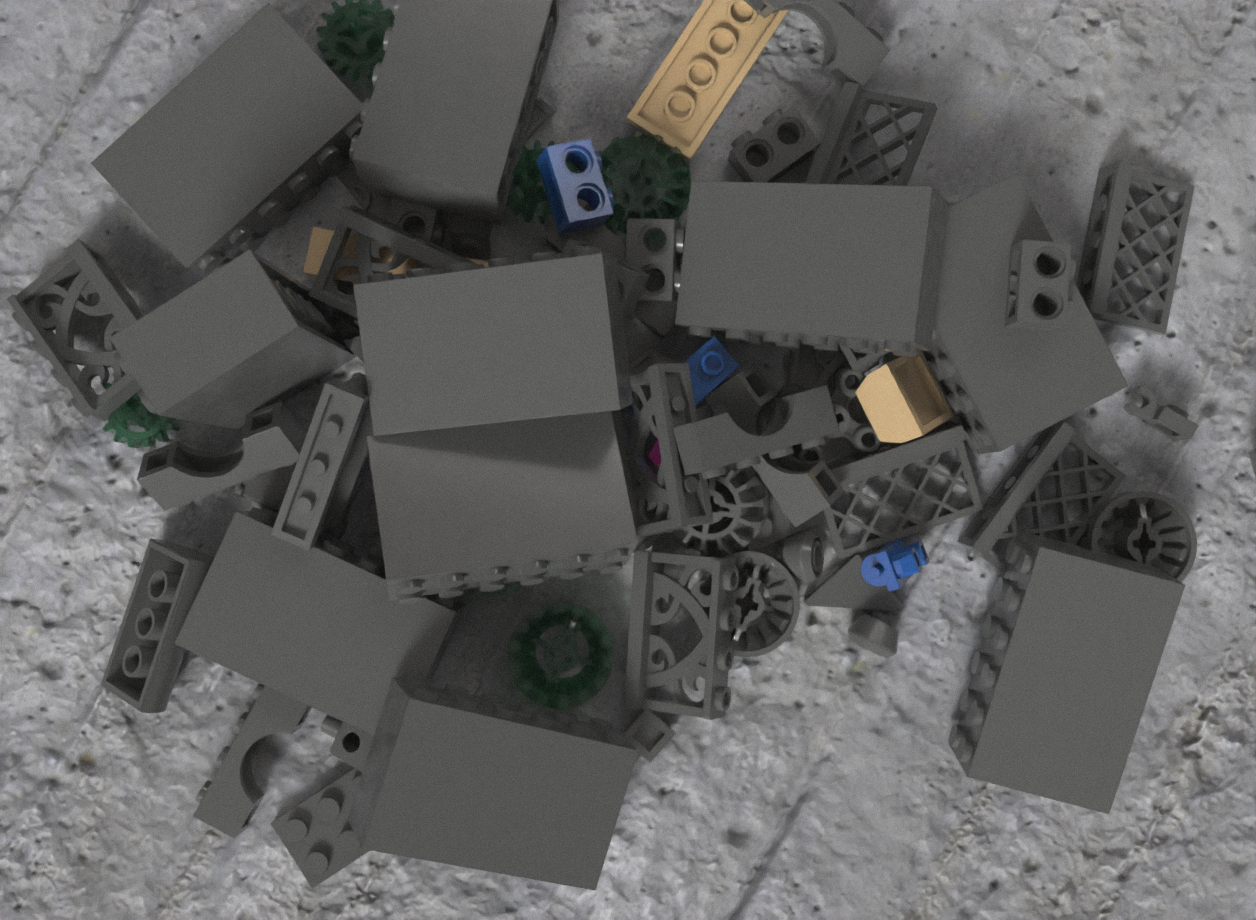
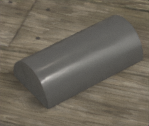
M153 538L149 540L101 682L102 687L142 713L164 712L167 708L186 649L174 643L214 560L213 557L179 544Z

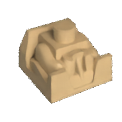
M918 350V357L901 356L871 372L855 392L864 409L865 416L871 423L880 442H907L925 435L954 416L921 350Z

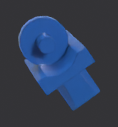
M898 539L887 543L878 552L868 555L862 562L861 573L865 581L870 585L877 587L886 585L890 592L901 588L913 574L921 572L922 566L927 565L930 561L922 540L903 546L902 540Z

